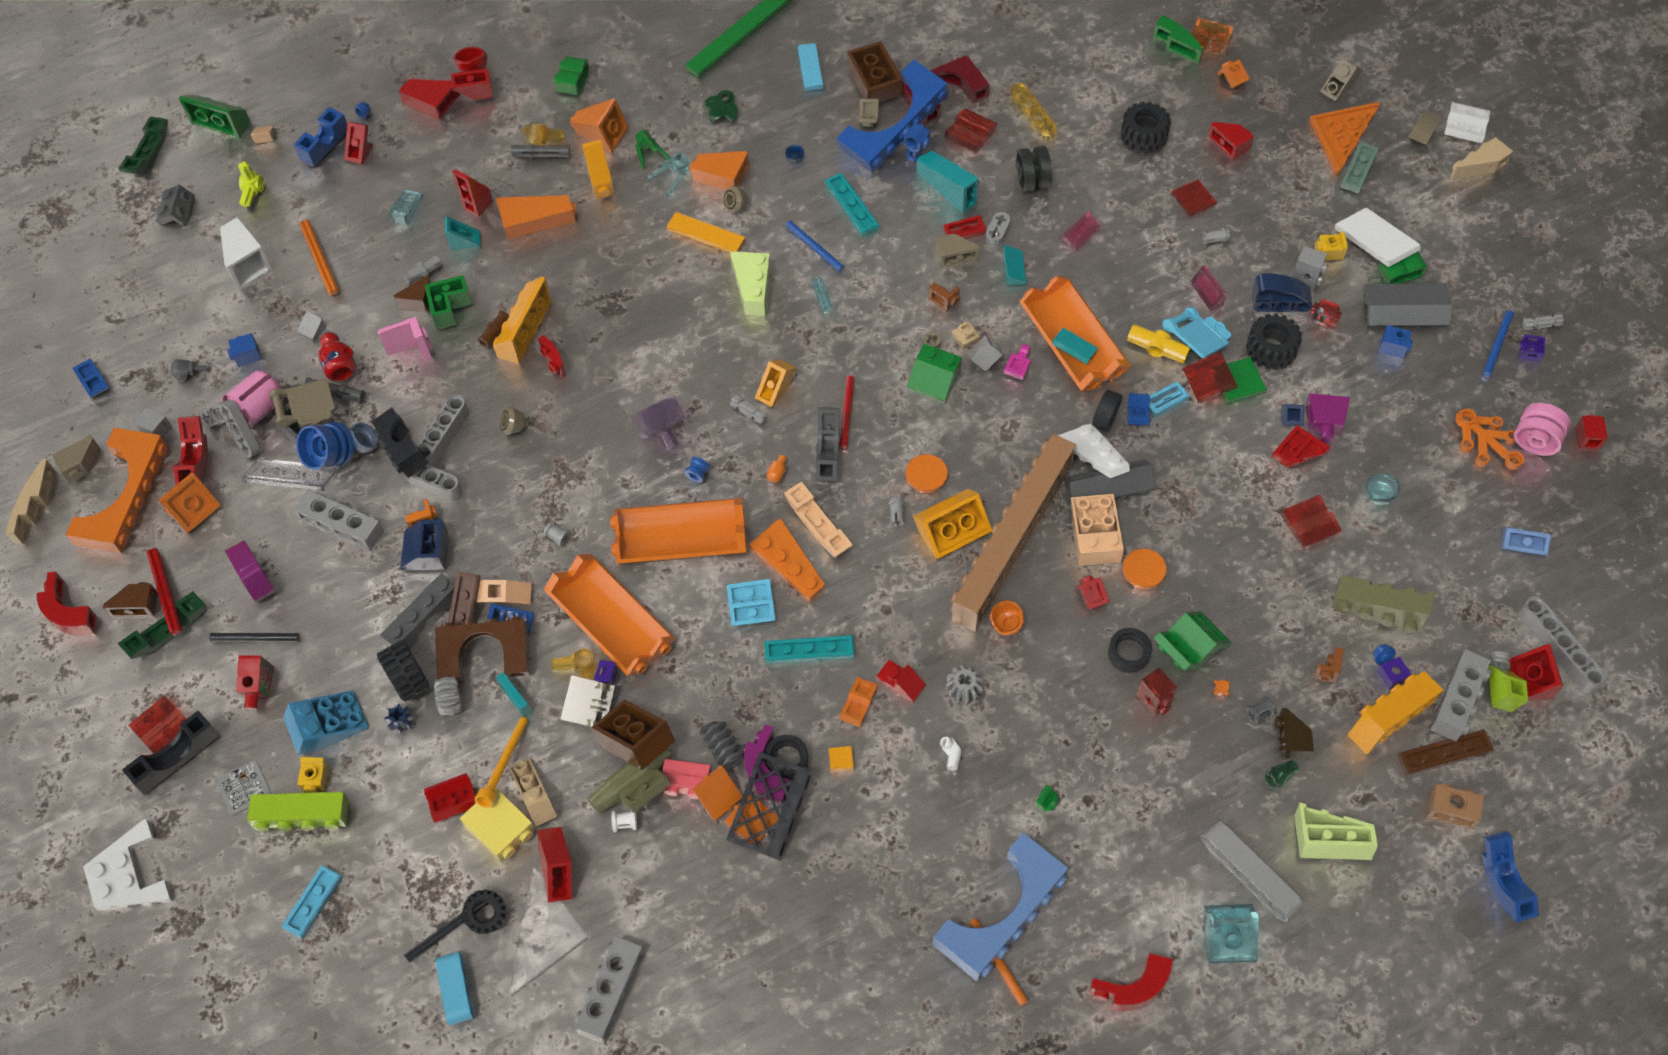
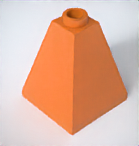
M610 99L578 110L570 119V125L577 134L590 142L601 139L603 149L611 154L629 127L616 99Z

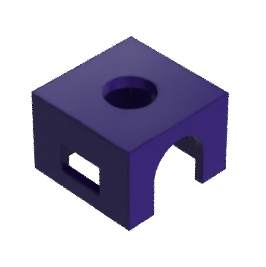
M1524 334L1520 341L1519 359L1541 362L1545 355L1546 337Z
M1400 656L1380 665L1377 670L1388 690L1393 689L1399 683L1401 685L1404 684V681L1412 675ZM1393 667L1399 668V669H1400V673H1399V674H1394V673L1392 672V668H1393Z
M600 660L594 681L614 685L618 673L615 662Z

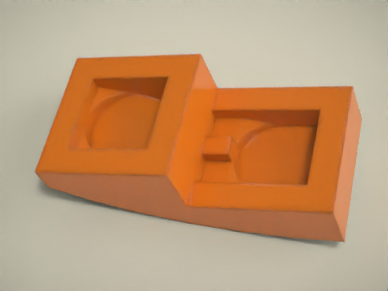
M857 677L840 713L839 720L861 727L878 684Z

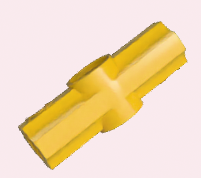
M1135 324L1132 326L1127 337L1128 342L1146 348L1147 352L1153 357L1160 358L1165 356L1182 364L1186 362L1191 350L1189 346L1172 340L1171 336L1165 331L1157 330L1153 332Z

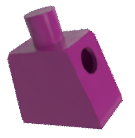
M1309 393L1305 409L1310 432L1321 434V441L1324 443L1332 442L1334 435L1338 436L1342 432L1350 397Z

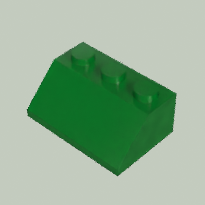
M198 95L179 97L188 119L193 125L240 138L251 123L246 110L242 107H235L225 102H218Z

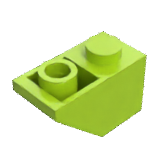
M1493 665L1488 667L1491 670L1489 676L1491 707L1513 712L1528 702L1527 682L1509 670Z

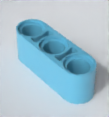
M458 951L435 958L448 1025L451 1026L474 1019L461 952Z

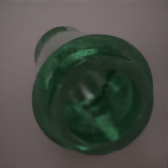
M1293 760L1270 767L1264 773V781L1271 789H1281L1299 771V767Z

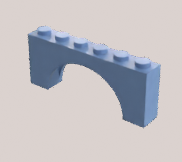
M1024 833L1009 848L1006 857L1016 868L1022 886L1021 899L1014 911L1001 922L985 928L963 927L948 919L933 936L932 945L976 981L982 976L986 978L994 968L992 964L996 958L1001 960L1009 950L1007 947L1012 940L1016 942L1024 932L1022 928L1027 922L1032 924L1039 914L1037 910L1040 906L1046 907L1054 896L1051 893L1056 887L1060 890L1068 880L1066 877L1068 867Z

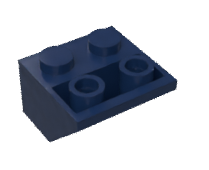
M443 519L420 520L404 531L401 570H444L448 531Z

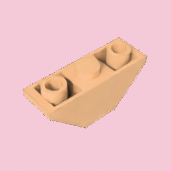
M480 580L476 604L531 605L532 583L510 580Z

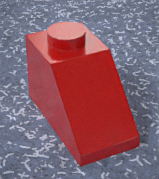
M488 68L451 74L453 91L473 100L493 98Z
M1212 122L1208 137L1233 160L1251 149L1254 138L1251 132L1246 130L1241 124Z

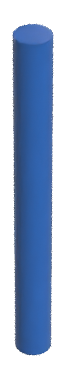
M791 220L786 223V227L831 266L839 272L843 271L844 265Z
M1510 310L1505 312L1482 373L1485 377L1491 376L1514 315Z

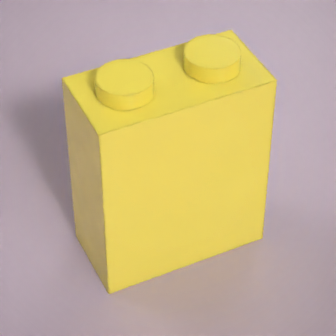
M495 788L496 799L492 807L484 808L476 803L459 819L464 827L501 863L505 859L511 858L518 846L528 842L536 830L532 822Z

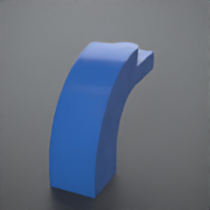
M1505 831L1486 837V853H1482L1483 865L1488 881L1503 909L1516 923L1539 916L1537 895L1526 886L1516 868L1512 835Z

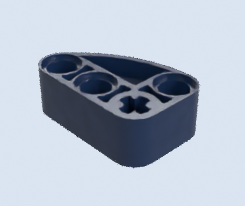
M1263 273L1256 276L1252 288L1253 308L1255 311L1307 312L1312 309L1311 288L1302 281L1290 276L1274 273Z

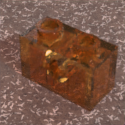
M1197 18L1191 34L1200 43L1203 50L1225 56L1231 40L1233 27Z

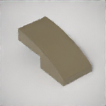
M1424 110L1411 131L1409 138L1427 145L1440 124L1442 117Z

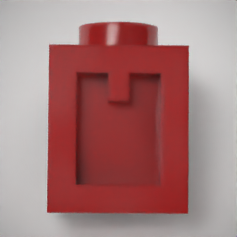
M1090 575L1080 579L1081 583L1075 585L1076 590L1080 589L1087 610L1110 602L1101 577L1093 578Z

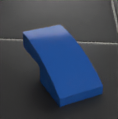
M91 358L72 368L90 398L109 389V386Z

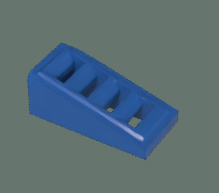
M490 604L487 619H494L495 614L499 615V621H503L504 615L508 616V618L515 616L522 619L523 617L526 618L528 634L530 633L534 616L533 612Z

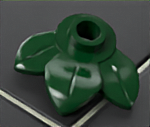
M723 90L718 95L708 97L703 104V108L709 110L708 115L711 123L724 116L728 121L734 122L738 114V108L734 104L735 96L729 90Z

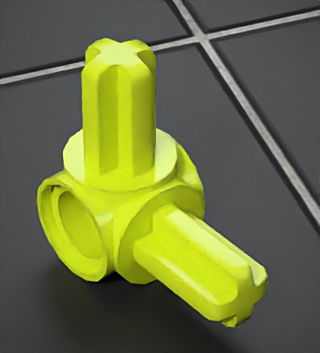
M243 161L238 165L241 172L239 187L242 191L239 204L244 206V208H248L251 206L253 197L258 192L263 191L264 178L262 175H257L250 165Z

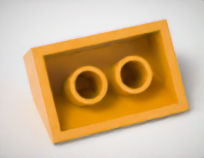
M966 489L913 516L920 536L936 559L992 532L979 493L971 489Z

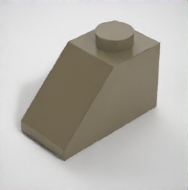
M956 234L942 235L935 238V253L940 268L979 260V245Z
M90 435L52 454L61 474L68 483H71L89 474L100 451V447Z

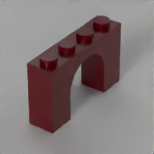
M968 55L956 58L949 63L930 70L945 81L947 85L960 88L972 104L989 97L990 84ZM903 82L902 97L911 107L913 93ZM940 104L931 115H928L922 121L923 125L940 119Z

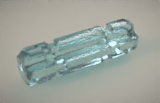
M817 277L812 279V286L819 304H821L822 311L824 313L830 312L833 309L831 300H829V295L823 285L822 278Z

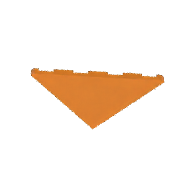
M1379 102L1310 116L1309 122L1336 176L1340 174L1380 106Z

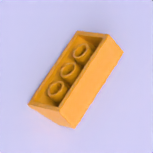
M540 277L527 283L524 289L520 291L518 301L515 306H512L508 320L503 323L499 337H496L494 340L493 348L497 358L520 364L552 302L545 277Z

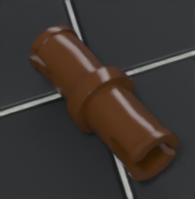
M500 310L493 321L486 325V330L477 339L481 346L488 348L494 338L500 335L502 325L508 320L509 314Z

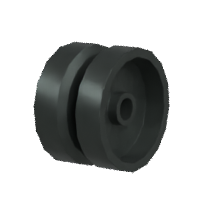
M1045 145L1034 147L1032 153L1029 148L1017 149L1016 171L1022 192L1033 191L1036 185L1039 189H1047L1052 186V165L1048 149Z

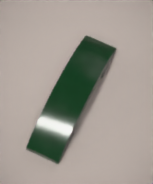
M152 116L148 118L142 128L144 132L142 140L132 156L126 155L118 168L119 172L139 174L151 165L163 144L168 127V119Z
M193 591L175 603L182 630L187 629L206 608L203 601ZM163 617L141 633L137 630L118 642V645L130 659H135L160 648L176 636L171 635L166 619Z

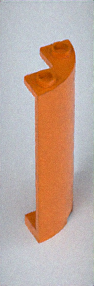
M1056 276L1050 280L1049 285L1044 290L1031 288L1026 291L1024 297L1019 301L1081 391L1098 389L1102 386L1101 383L1107 380L1111 383L1131 367L1128 360L1069 278ZM1062 328L1067 329L1098 348L1088 364L1083 363L1052 344L1053 339Z
M743 498L618 508L614 510V515L610 516L611 529H615L616 534L615 544H611L612 557L616 556L617 564L746 553Z
M592 554L577 555L567 572L553 573L543 589L627 676L636 673L638 675L642 674L661 655L664 656L671 650V644L676 639Z

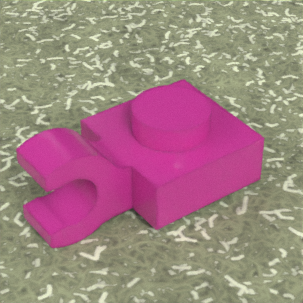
M1022 344L1018 355L1011 354L1005 366L1004 374L1021 380L1024 379L1031 364V360L1027 359L1030 354L1029 345Z

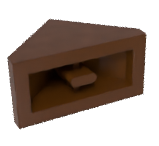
M425 276L393 295L397 307L400 310L427 312L429 302L425 284L431 283L430 278Z

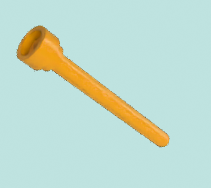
M526 717L519 719L487 785L478 791L475 802L481 807H492L496 799L494 790L528 723Z

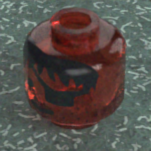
M1322 299L1319 303L1315 302L1310 310V313L1313 314L1312 321L1326 329L1332 326L1335 327L1342 315L1340 306L1327 299Z

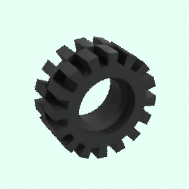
M488 889L475 891L464 902L462 908L464 923L471 931L477 934H489L496 931L503 924L506 916L505 902L495 891H489ZM486 902L492 905L494 914L490 920L480 921L476 918L474 911L478 904Z

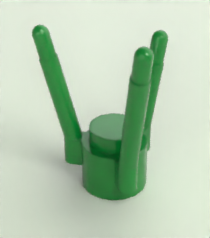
M642 130L636 134L635 140L637 144L635 148L638 151L643 169L645 164L642 149H652L654 152L658 150L669 162H672L669 155L656 143L648 131Z

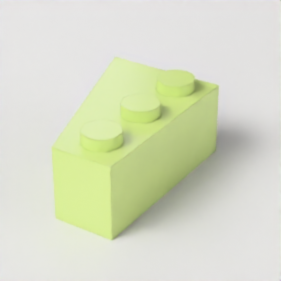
M730 251L731 265L745 315L765 316L771 269L770 254Z
M1299 802L1294 818L1300 858L1372 860L1378 847L1375 826L1373 824L1347 816L1341 818L1329 814L1327 810L1322 809L1318 811L1306 807L1307 804Z

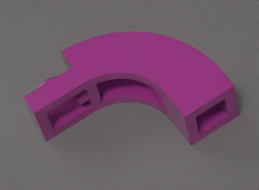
M766 724L762 731L757 732L754 743L747 741L745 747L744 764L748 781L759 752L765 753L769 742L774 738L773 727ZM764 758L760 766L763 775L771 772L765 766ZM776 774L765 779L769 790L782 785ZM782 777L784 783H787V782L790 781L789 779H786V778H783V777ZM762 780L753 784L752 789L758 796L767 792ZM784 789L772 793L776 806L785 802L787 796ZM769 796L762 798L767 803L772 804Z

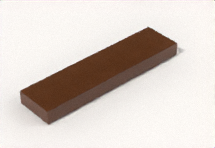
M1480 730L1462 735L1457 741L1447 739L1398 753L1397 757L1407 777L1492 753L1494 748L1485 730Z

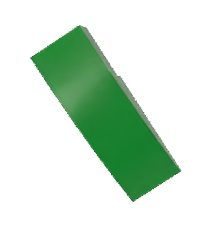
M1162 15L1155 24L1153 37L1167 43L1166 50L1199 64L1203 51L1200 43L1183 26Z

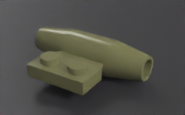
M667 748L666 751L661 753L643 770L628 762L605 779L591 794L588 801L598 813L621 801L633 813L641 809L648 801L662 793L670 785L667 777L659 770L664 766L665 759L672 757L671 752Z

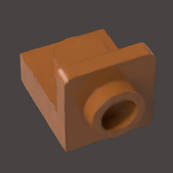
M934 282L929 286L928 299L947 312L952 306L955 307L959 303L960 288L956 286L949 293L946 288Z
M1335 647L1332 655L1328 654L1325 665L1317 664L1314 677L1324 682H1336L1341 670L1344 649Z

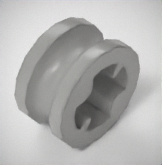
M1504 651L1490 653L1491 661L1489 666L1493 665L1506 670L1510 668L1511 664L1509 661L1511 660V655Z

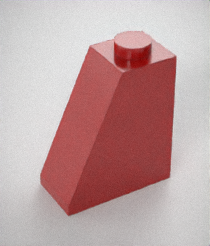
M409 79L399 90L404 105L438 120L442 118L460 96V93L453 91L451 80Z
M562 828L538 830V851L547 901L550 903L572 899L571 859Z

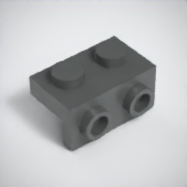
M179 184L164 190L161 195L162 200L157 209L155 222L159 225H164L173 220L181 226L186 225L194 194Z

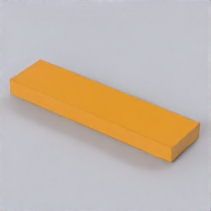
M675 212L667 225L668 231L728 253L730 251L739 252L745 243L744 236Z

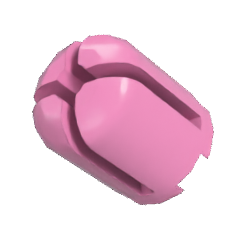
M257 370L253 371L222 397V401L233 400L238 405L251 429L275 409L273 401L270 400L269 392L272 389H282V387L269 373Z

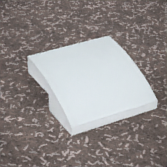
M1452 102L1444 134L1483 143L1490 111Z

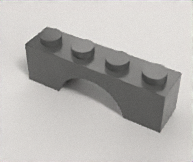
M440 573L380 634L385 646L389 647L402 640L411 650L417 643L419 632L424 624L434 614L440 611L448 612L451 609L455 582L443 573Z

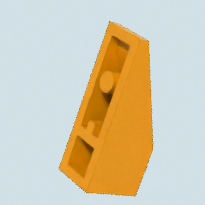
M601 139L582 144L589 180L595 198L599 199L613 195V184Z

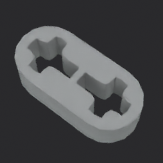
M998 212L993 216L986 230L985 240L988 245L995 247L1003 242L1010 227V216L1007 213ZM995 232L998 233V235L995 238H992Z

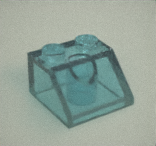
M1252 904L1204 906L1203 928L1208 963L1257 962L1259 918Z

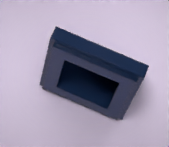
M1281 404L1282 425L1304 426L1305 405Z

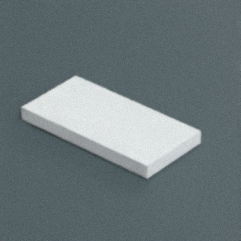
M1368 208L1335 224V230L1339 233L1345 232V237L1387 267L1420 250L1421 245Z

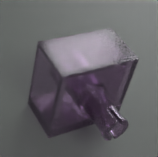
M675 396L664 398L630 416L641 439L660 434L667 450L679 445L670 428L686 417Z

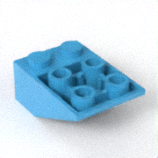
M353 690L288 703L283 717L297 755L320 751L368 729V724Z

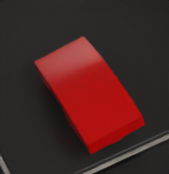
M543 334L538 339L539 351L547 358L549 370L564 378L566 373L561 356L554 344Z

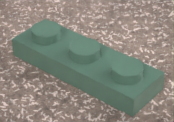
M1360 141L1340 188L1359 194L1376 157L1378 147Z

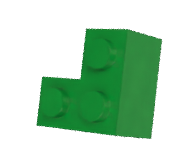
M464 275L425 284L430 311L436 329L455 326L456 320L453 309L472 305Z

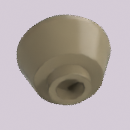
M735 186L729 187L723 196L724 206L730 213H737L744 209L748 203L746 192Z
M507 407L502 411L500 429L505 435L518 433L525 427L526 419L520 411L512 407Z

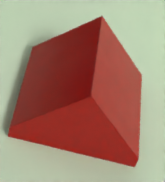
M1549 643L1512 657L1509 661L1511 672L1527 682L1528 701L1553 699L1563 687L1554 652Z

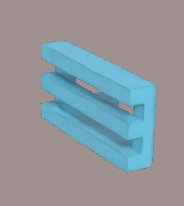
M1177 381L1150 395L1149 412L1152 411V415L1155 418L1189 400V395ZM1176 389L1179 390V391H1177V392H1175V393H1173V394H1171V395H1167V396L1163 397L1164 395H1166V394H1168V393H1170V392H1172V391H1174V390H1176ZM1163 397V399H1161V400H1159V401H1157V402H1155V403H1152L1153 401H1155V400H1157V399Z

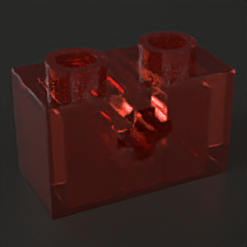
M1159 667L1141 679L1136 698L1154 718L1159 714H1166L1172 708L1171 704L1175 699L1174 695L1177 687Z

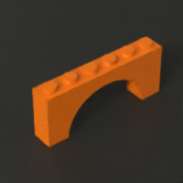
M113 428L106 446L113 456L127 461L129 467L127 484L119 498L105 510L87 517H73L65 536L75 546L122 553L124 546L128 543L129 534L136 525L139 511L144 506L145 497L148 491L151 490L154 476L159 471L160 462L167 453V444L161 435Z

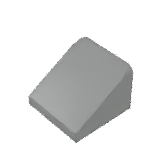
M307 311L297 331L314 341L326 328V325L322 318Z

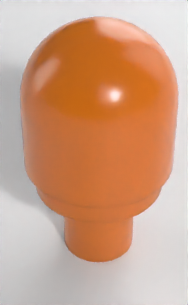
M779 455L777 461H773L768 468L766 476L771 483L780 482L786 472L784 464L787 457L784 455Z

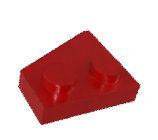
M1296 425L1276 448L1271 457L1287 468H1292L1327 454L1331 447Z

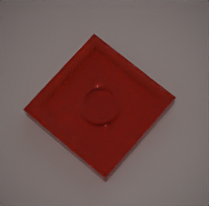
M1221 351L1183 367L1185 376L1198 404L1237 388L1234 377Z

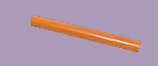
M977 918L969 922L972 928H983ZM996 958L993 963L1019 1005L1023 1006L1028 1003L1027 997L1004 960Z

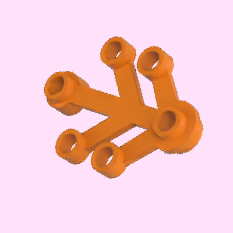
M1463 409L1457 413L1455 421L1462 428V441L1459 445L1462 452L1469 453L1474 447V442L1471 440V430L1477 435L1478 455L1475 459L1477 466L1485 467L1490 461L1487 453V444L1505 460V465L1508 469L1517 470L1522 466L1524 456L1518 451L1509 452L1496 440H1505L1510 445L1516 443L1515 439L1509 437H1514V430L1498 431L1503 425L1502 418L1498 416H1477L1471 409ZM1480 425H1488L1492 430L1483 429Z

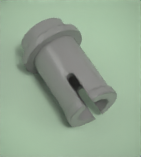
M1221 227V230L1204 232L1205 236H1203L1205 244L1221 241L1226 243L1227 240H1230L1229 229Z
M900 497L891 498L888 503V507L891 510L890 523L893 526H898L897 521H899L901 526L904 524L903 507H905V502Z

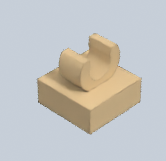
M969 322L960 324L959 328L952 331L953 338L962 349L980 341L979 334Z

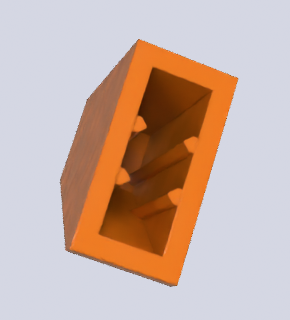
M748 152L698 154L695 161H692L690 165L692 181L727 190L731 186L738 187L749 166Z

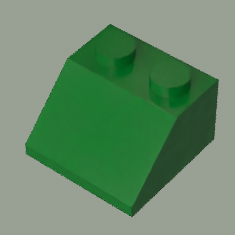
M924 343L915 360L907 388L945 402L961 372L962 357Z

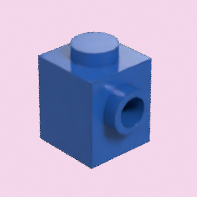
M1387 325L1382 335L1379 353L1403 359L1406 351L1410 352L1412 348L1411 331Z
M252 333L228 340L230 346L227 349L231 361L235 360L238 367L262 360L258 343Z

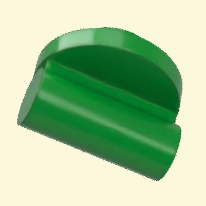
M1045 785L1034 805L1043 812L1052 811L1059 803V795L1053 791L1051 786Z

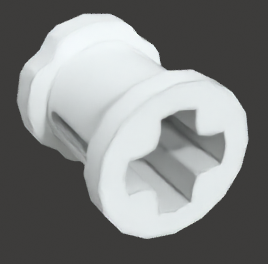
M612 811L613 831L617 832L618 829L627 828L637 830L636 811L634 813L632 811L623 813Z

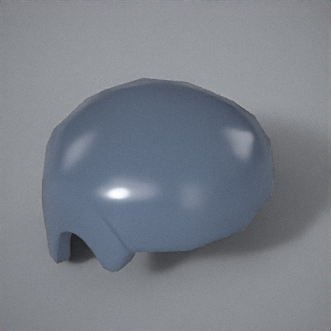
M360 422L353 424L349 428L354 440V451L368 453L377 447L379 439L369 424Z

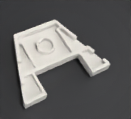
M147 819L142 820L83 866L94 908L98 911L125 908L129 905H152L155 902H172L170 890L165 880L143 889L141 887L131 850L155 840L150 822Z

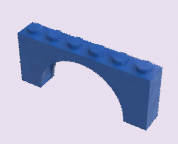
M914 59L901 72L903 82L913 93L912 104L905 117L896 125L877 132L860 131L849 125L836 138L839 148L871 173L876 168H879L883 161L889 155H892L903 142L904 136L902 134L907 126L911 127L914 123L922 124V121L928 115H931L935 108L948 97L949 89L947 83Z

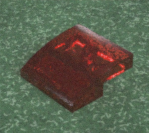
M965 108L956 116L955 123L945 131L944 137L977 153L990 138L998 123Z
M1317 495L1280 512L1293 536L1303 548L1342 532L1334 513L1328 512L1321 495Z
M164 695L128 726L154 754L167 747L175 739L179 731V725L186 718Z

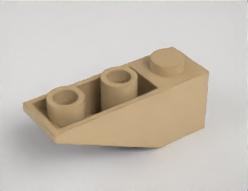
M1495 137L1489 142H1484L1478 150L1471 151L1464 160H1458L1452 167L1453 171L1450 179L1493 174L1507 165L1513 151Z
M530 758L509 767L535 826L537 827L556 818L555 810Z

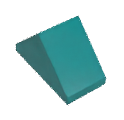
M448 216L445 217V235L451 251L481 246L479 229Z

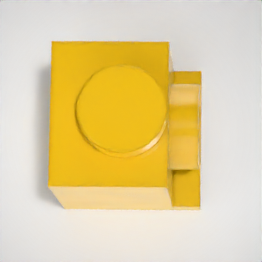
M1345 232L1320 235L1318 241H1315V250L1327 253L1325 260H1344L1348 249Z
M301 757L297 784L304 793L325 792L329 765L326 760L320 757Z

